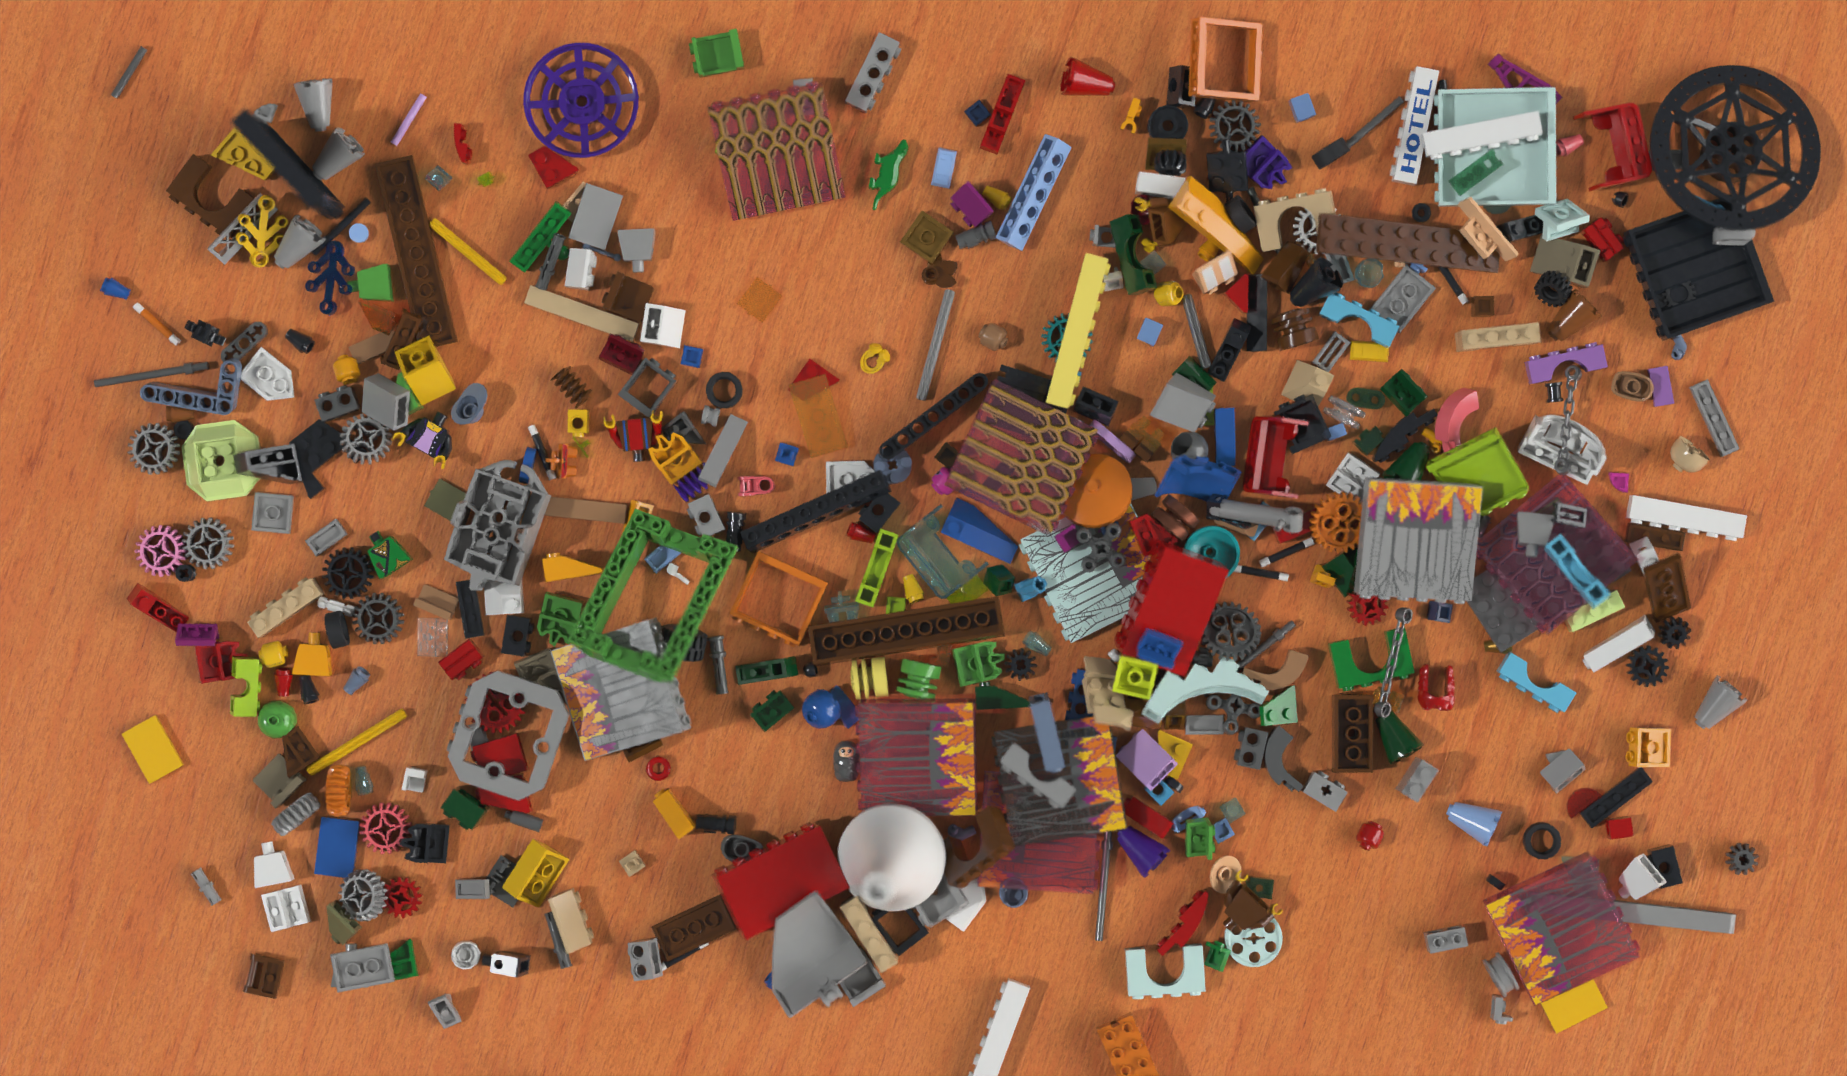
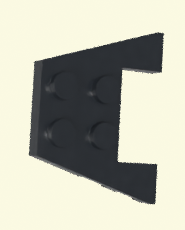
M318 419L289 442V444H295L301 478L310 499L325 489L313 472L344 447L340 445V441L343 440L340 438L341 432L322 422L321 419ZM363 447L355 448L360 452L368 453V450Z

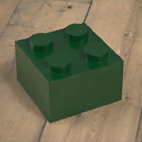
M458 786L452 790L441 806V809L444 810L443 814L450 819L454 817L460 821L458 824L464 829L468 830L470 828L473 830L482 821L490 807L481 804L480 800H477V798Z

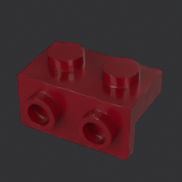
M610 333L599 355V360L633 375L643 358L644 349L637 343H630L622 336Z

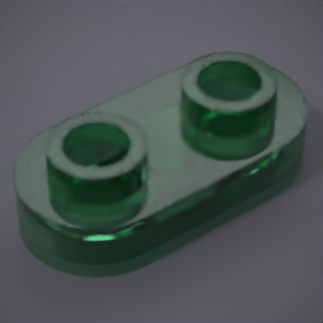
M1352 388L1346 394V401L1352 407L1377 410L1384 405L1385 396L1378 390ZM1353 394L1359 396L1358 401L1352 399ZM1372 397H1377L1378 402L1376 404L1372 403Z

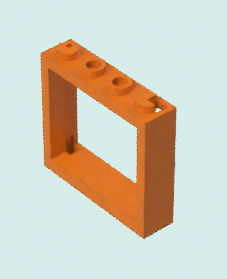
M1206 17L1191 19L1188 96L1243 102L1258 101L1261 94L1262 23ZM1207 25L1249 29L1247 93L1204 89Z
M758 551L729 614L733 615L732 619L739 623H742L743 620L750 623L749 627L754 630L760 631V629L768 631L767 635L774 639L778 637L785 639L784 643L792 647H795V645L800 646L828 582ZM760 561L819 587L797 638L738 611Z

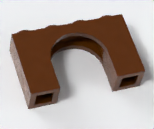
M193 154L166 191L170 194L169 198L177 204L182 202L186 205L184 208L192 215L198 214L201 217L200 221L208 227L213 225L217 228L215 232L220 235L255 198L239 188L224 208L218 211L205 210L198 200V188L212 169V166ZM238 229L231 230L229 237L232 238Z
M987 806L975 816L982 834V845L979 853L972 860L969 861L960 839L948 836L943 840L946 850L944 873L949 886L961 889L968 886L972 880L980 877L984 871L993 867L996 862L1008 856L1009 852L1015 849L1001 809Z

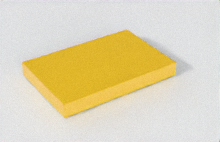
M157 715L122 733L124 740L149 784L184 765Z
M1590 973L1570 982L1571 988L1540 1003L1556 1034L1608 1008Z

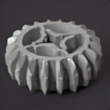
M363 413L360 414L359 420L356 416H353L354 422L347 420L349 427L343 426L342 430L345 433H340V438L343 439L340 441V445L344 446L342 448L343 452H348L347 458H351L354 455L353 462L356 463L358 459H361V465H364V460H368V464L371 465L372 459L379 462L378 456L385 458L383 451H390V448L386 445H392V441L389 440L392 437V433L388 432L390 428L378 423V421L371 419L369 416L364 418ZM364 426H371L377 430L368 431ZM357 429L359 436L354 439V442L350 443V436ZM363 435L367 436V438L369 436V444L365 440L363 442ZM381 435L382 442L375 450L373 442ZM364 447L368 450V453L360 452L355 448Z
M148 423L147 428L142 425V432L135 430L134 432L137 437H130L134 443H128V447H133V450L128 451V454H134L130 461H137L134 467L139 468L141 466L140 471L145 472L147 470L150 475H152L153 471L156 475H159L160 468L163 472H167L166 465L169 468H173L171 460L177 462L178 459L174 457V454H180V451H175V447H180V444H174L178 437H171L174 431H167V426L165 425L160 429L159 423H156L154 427L152 423ZM158 433L165 440L156 442L150 434ZM145 438L144 441H145L146 446H145V448L140 452L141 442H142V440ZM158 445V447L155 449V452H149L151 451V449H153V446ZM168 445V453L163 460L162 451ZM152 456L158 464H148L143 458Z
M201 518L200 523L195 520L193 522L195 528L189 525L188 529L191 532L183 533L188 537V539H182L183 543H187V546L182 547V549L189 551L185 554V557L192 556L189 561L190 563H194L197 560L196 567H200L203 563V569H208L209 565L211 569H215L216 564L222 566L221 559L223 561L229 560L225 554L232 555L233 553L228 550V548H234V544H229V541L234 540V537L227 536L231 533V530L224 531L227 525L225 523L220 525L219 519H216L214 524L213 518H208L207 522L205 518ZM208 527L215 529L221 538H213L211 532L208 531ZM202 530L200 541L194 543L196 534ZM207 538L208 541H216L215 543L210 544L209 548L205 545L200 546V544H204L205 542H207ZM222 543L221 551L214 557L215 547ZM195 549H203L208 559L199 556Z
M306 793L275 817L272 821V826L280 836H285L313 815L320 808L321 804L312 793Z
M368 869L356 870L343 879L344 883L340 885L342 891L338 892L342 895V898L338 901L343 902L341 908L346 909L345 914L350 915V919L370 921L377 918L378 914L383 912L382 907L387 906L384 900L388 899L385 896V892L388 890L383 888L385 882H380L382 876H376V872Z

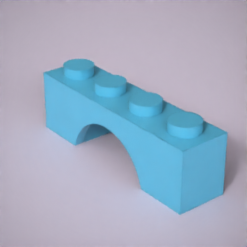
M1337 292L1328 295L1319 316L1336 324L1347 317L1361 318L1371 329V341L1389 349L1400 327L1396 325L1397 321L1389 317L1384 319L1379 316V312L1373 309L1367 311L1362 308V304L1352 300L1350 303L1344 300L1345 296Z
M1561 534L1545 546L1544 551L1593 610L1609 598L1610 593L1583 566L1573 548Z
M1508 652L1496 672L1500 673L1499 678L1507 683L1511 680L1517 684L1515 687L1524 693L1529 691L1533 694V699L1540 703L1545 701L1549 704L1548 708L1554 712H1565L1575 697L1576 692L1559 682L1546 688L1537 687L1528 677V662Z

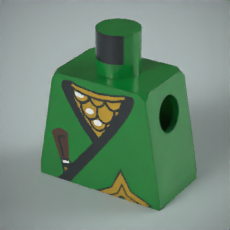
M379 531L369 536L374 547L368 550V554L379 579H384L413 560L411 555L393 536H389L384 540Z

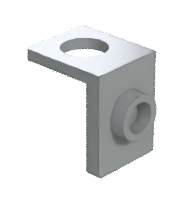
M1095 225L1094 229H1090L1089 241H1093L1092 246L1116 247L1113 235L1109 243H1104L1101 240L1102 233H1111V228Z

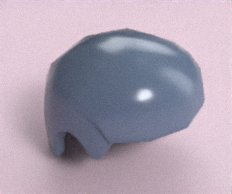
M1011 877L1004 880L1000 885L999 896L1007 907L1017 908L1026 902L1028 889L1027 887H1019V889L1002 888L1004 883L1005 886H1013V880L1014 886H1019V881L1020 886L1025 885L1021 879Z

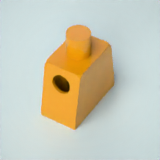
M309 632L308 644H299L292 674L332 676L329 645L320 644L321 633Z

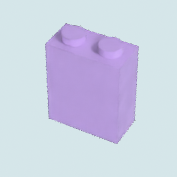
M1143 729L1136 732L1132 736V740L1127 745L1122 746L1116 755L1150 791L1178 765Z

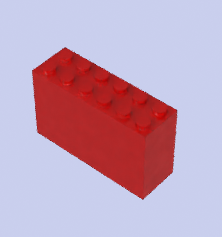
M1158 539L1157 543H1154L1151 548V558L1144 565V575L1137 582L1136 594L1129 601V611L1122 618V628L1120 632L1116 633L1114 642L1121 654L1141 659L1137 656V644L1147 628L1181 640L1182 647L1174 659L1173 669L1161 667L1160 665L1158 667L1185 677L1229 570L1219 561Z
M808 822L800 826L801 830L797 832L790 831L783 835V839L778 841L774 839L766 843L767 847L763 849L756 848L749 852V856L742 858V856L731 861V865L726 867L722 865L714 870L715 873L711 876L743 939L748 940L775 926L776 918L814 891H817L825 901L850 888L820 825Z

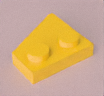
M1158 730V744L1178 763L1168 776L1178 780L1193 744Z

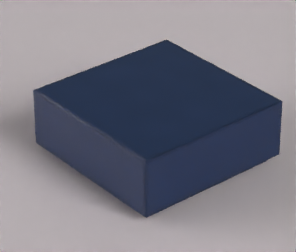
M980 100L964 111L975 127L991 116Z

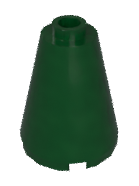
M1414 442L1383 472V478L1421 480L1430 455L1429 446L1423 442Z
M1392 710L1388 717L1378 716L1375 720L1390 765L1401 761L1400 759L1404 757H1409L1424 746Z

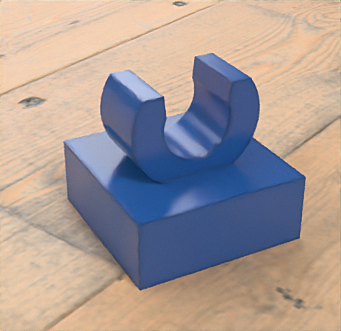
M780 442L775 461L794 466L799 448Z

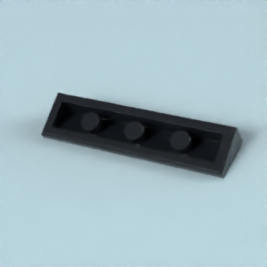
M1262 274L1248 276L1247 324L1251 325V329L1246 339V352L1267 351V282L1261 278Z

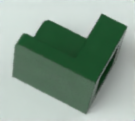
M997 565L987 568L983 583L995 596H1000L1012 592L1015 577L1004 565Z

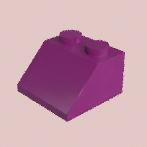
M969 181L950 197L952 201L950 205L957 213L961 211L965 216L962 219L969 227H978L993 214V209Z

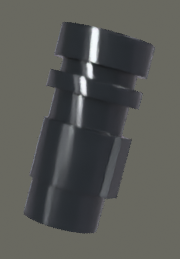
M729 511L727 512L729 521L726 522L728 525L726 542L738 546L736 552H741L743 538L740 532L743 531V526H745L746 513Z
M698 814L696 829L704 830L705 833H716V831H719L721 834L727 832V834L732 835L736 831L737 818L733 815L727 817V815Z

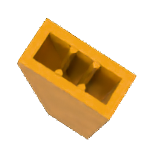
M661 789L654 795L656 799L653 800V803L678 839H681L696 827L694 820L670 789L666 791Z

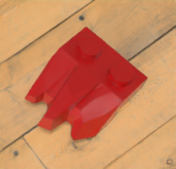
M217 641L215 646H194L201 684L235 679L232 676V658L247 657L248 655L235 652V649L239 647V642Z

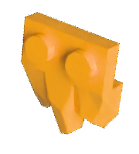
M674 432L671 434L670 441L663 435L656 436L659 448L651 447L648 449L651 459L670 485L702 464V461L684 437Z

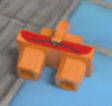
M558 444V455L557 451H551V458H546L545 462L551 463V470H556L557 465V478L567 479V477L576 476V466L567 465V459L577 457V448L568 446V444Z

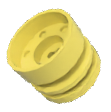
M885 657L872 658L871 667H867L865 659H861L862 668H858L857 660H852L850 676L856 700L861 699L862 690L865 691L866 699L869 698L871 689H874L876 697L889 696Z

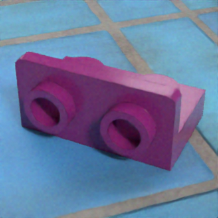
M178 624L175 638L176 646H215V641L219 639L217 624Z

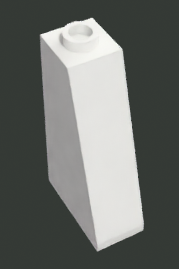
M1643 615L1586 651L1583 655L1585 658L1583 662L1588 670L1591 668L1595 672L1654 638L1655 629L1646 615Z

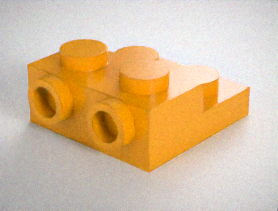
M1630 727V732L1626 735V740L1629 743V751L1626 752L1625 756L1626 761L1629 762L1628 766L1670 767L1671 729Z

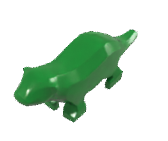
M905 139L901 140L899 145L884 157L876 153L874 162L875 164H881L879 177L876 181L874 178H870L869 189H879L873 202L872 209L874 211L877 209L880 199L892 191L899 181V166L909 149Z

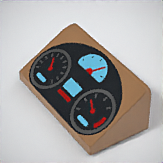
M1221 518L1219 521L1214 520L1215 523L1250 537L1255 536L1259 525Z

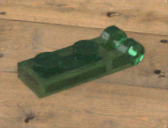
M1493 149L1448 181L1459 197L1504 165L1501 159L1498 160L1495 156L1496 152ZM1488 159L1492 163V166L1489 168L1484 164Z

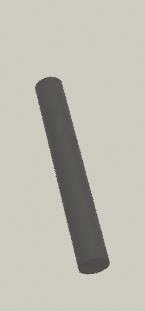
M142 46L139 48L111 93L113 97L118 99L146 54L147 49Z

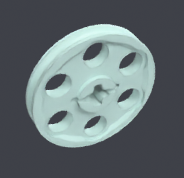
M1273 918L1270 921L1275 925V929L1271 933L1266 932L1263 927L1252 930L1247 928L1235 935L1226 928L1224 940L1226 948L1231 950L1230 955L1232 958L1248 967H1260L1270 963L1278 955L1283 941L1282 931L1276 919ZM1252 933H1255L1256 936L1264 937L1256 939L1255 943H1252L1250 939H1242L1252 936ZM1269 941L1276 944V948L1272 952H1268L1265 949V945ZM1235 943H1240L1243 946L1241 953L1236 954L1232 951V946ZM1258 952L1260 959L1257 962H1251L1249 960L1250 953Z

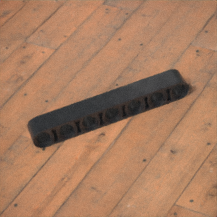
M982 373L974 374L885 441L879 447V457L884 461L893 459L982 392L988 384L987 377ZM975 378L983 380L982 387L974 385ZM959 390H966L968 398H961L958 393ZM945 401L952 402L953 409L946 410L943 403ZM930 412L936 413L938 420L935 422L930 421L928 414ZM920 424L923 427V431L915 433L913 425ZM898 436H906L907 444H900L897 440ZM883 447H890L892 455L885 456L882 453Z

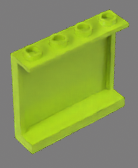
M1496 427L1427 461L1426 468L1429 473H1433L1437 482L1469 483L1483 486L1480 511L1482 516L1490 514L1493 511L1492 509L1498 506L1502 508L1508 505L1510 500L1523 498L1529 490L1526 479Z

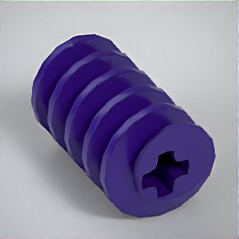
M696 467L697 474L690 471L691 478L686 475L683 476L684 483L677 480L678 487L673 484L681 498L686 502H689L688 495L692 498L696 497L694 491L699 494L702 493L701 486L708 489L707 483L698 480L702 469Z

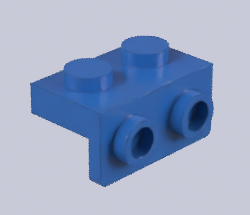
M1147 628L1137 644V656L1145 661L1156 663L1161 667L1173 669L1174 659L1182 647V641Z

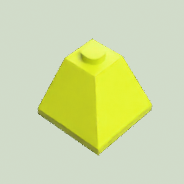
M1120 655L1112 691L1150 700L1158 664Z

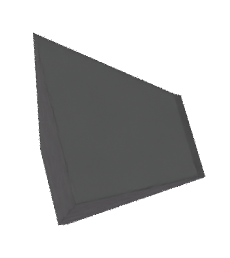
M686 412L680 413L662 427V431L668 441L671 440V434L674 432L683 436L689 444H706Z

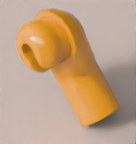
M1426 426L1421 435L1430 440L1431 451L1439 453L1443 449L1442 441L1436 440L1435 431Z

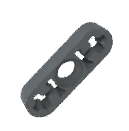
M262 322L252 323L221 352V360L223 362L226 361L228 357L226 353H233L236 350L233 348L235 345L242 353L236 352L233 358L240 361L267 336V326ZM256 326L263 327V329L261 330L262 335L256 334L253 337L256 339L255 341H253V339L247 335L248 333L253 335L256 332ZM242 338H247L250 342L249 347L246 349H242L239 345Z

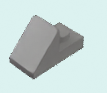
M444 994L428 1001V1005L444 1029L461 1022V1016L452 1003L451 994Z

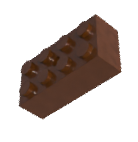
M1332 695V772L1373 773V695ZM1350 729H1353L1355 731V734L1352 737L1348 736V732Z

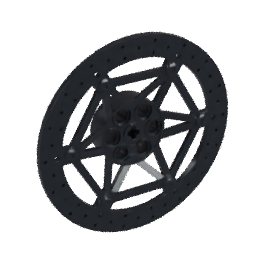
M1723 65L1710 67L1688 76L1677 84L1664 98L1654 117L1650 134V154L1653 168L1669 198L1689 216L1719 229L1751 231L1783 220L1807 198L1814 186L1820 168V137L1808 107L1794 90L1784 82L1764 71L1751 67ZM1740 85L1748 86L1767 94L1786 111L1780 114L1740 91ZM1713 86H1725L1724 93L1687 113L1681 109L1683 104L1698 92ZM1726 99L1722 118L1718 126L1694 118L1695 115ZM1740 100L1773 117V119L1750 127L1746 126ZM1732 102L1737 122H1727ZM1673 122L1680 125L1682 170L1679 172L1675 171L1669 148V137ZM1791 124H1795L1801 143V162L1798 173L1791 171L1788 127ZM1775 125L1762 140L1755 133ZM1695 126L1709 131L1708 136L1704 139ZM1687 129L1690 130L1701 144L1700 157L1691 166L1689 165ZM1779 130L1782 131L1784 167L1762 152V147ZM1727 131L1732 132L1734 137L1728 136ZM1711 140L1716 141L1718 146H1714ZM1744 140L1750 143V147L1744 144ZM1712 158L1716 159L1719 165L1714 164ZM1745 159L1750 160V161H1751V165H1748V164L1745 162ZM1760 161H1763L1776 171L1758 169L1757 166ZM1702 163L1704 170L1695 171V169ZM1729 168L1734 169L1736 174H1732ZM1750 174L1777 178V180L1745 197L1747 177ZM1710 175L1718 181L1725 182L1731 196L1697 177ZM1740 181L1739 190L1737 194L1733 186V183ZM1691 182L1731 205V211L1722 210L1705 203L1691 193L1685 184ZM1783 183L1790 187L1786 194L1773 204L1754 211L1746 210L1747 203Z

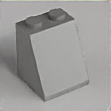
M1176 372L1166 384L1150 415L1195 432L1198 427L1202 429L1207 421L1205 415L1207 412L1211 413L1216 405L1213 402L1216 395Z

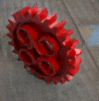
M489 689V692L495 699H500L499 705L508 715L505 716L498 706H493L494 701L487 695V704L482 708L480 714L481 725L479 728L484 725V732L491 728L493 734H495L496 728H498L499 733H503V727L510 731V724L516 727L515 720L522 721L519 715L526 714V712L522 710V707L507 709L505 701L509 699V695L504 693L495 694L492 689ZM517 693L515 701L520 704L523 703L524 696L521 693ZM496 710L499 712L500 717L494 722L491 720L490 714Z

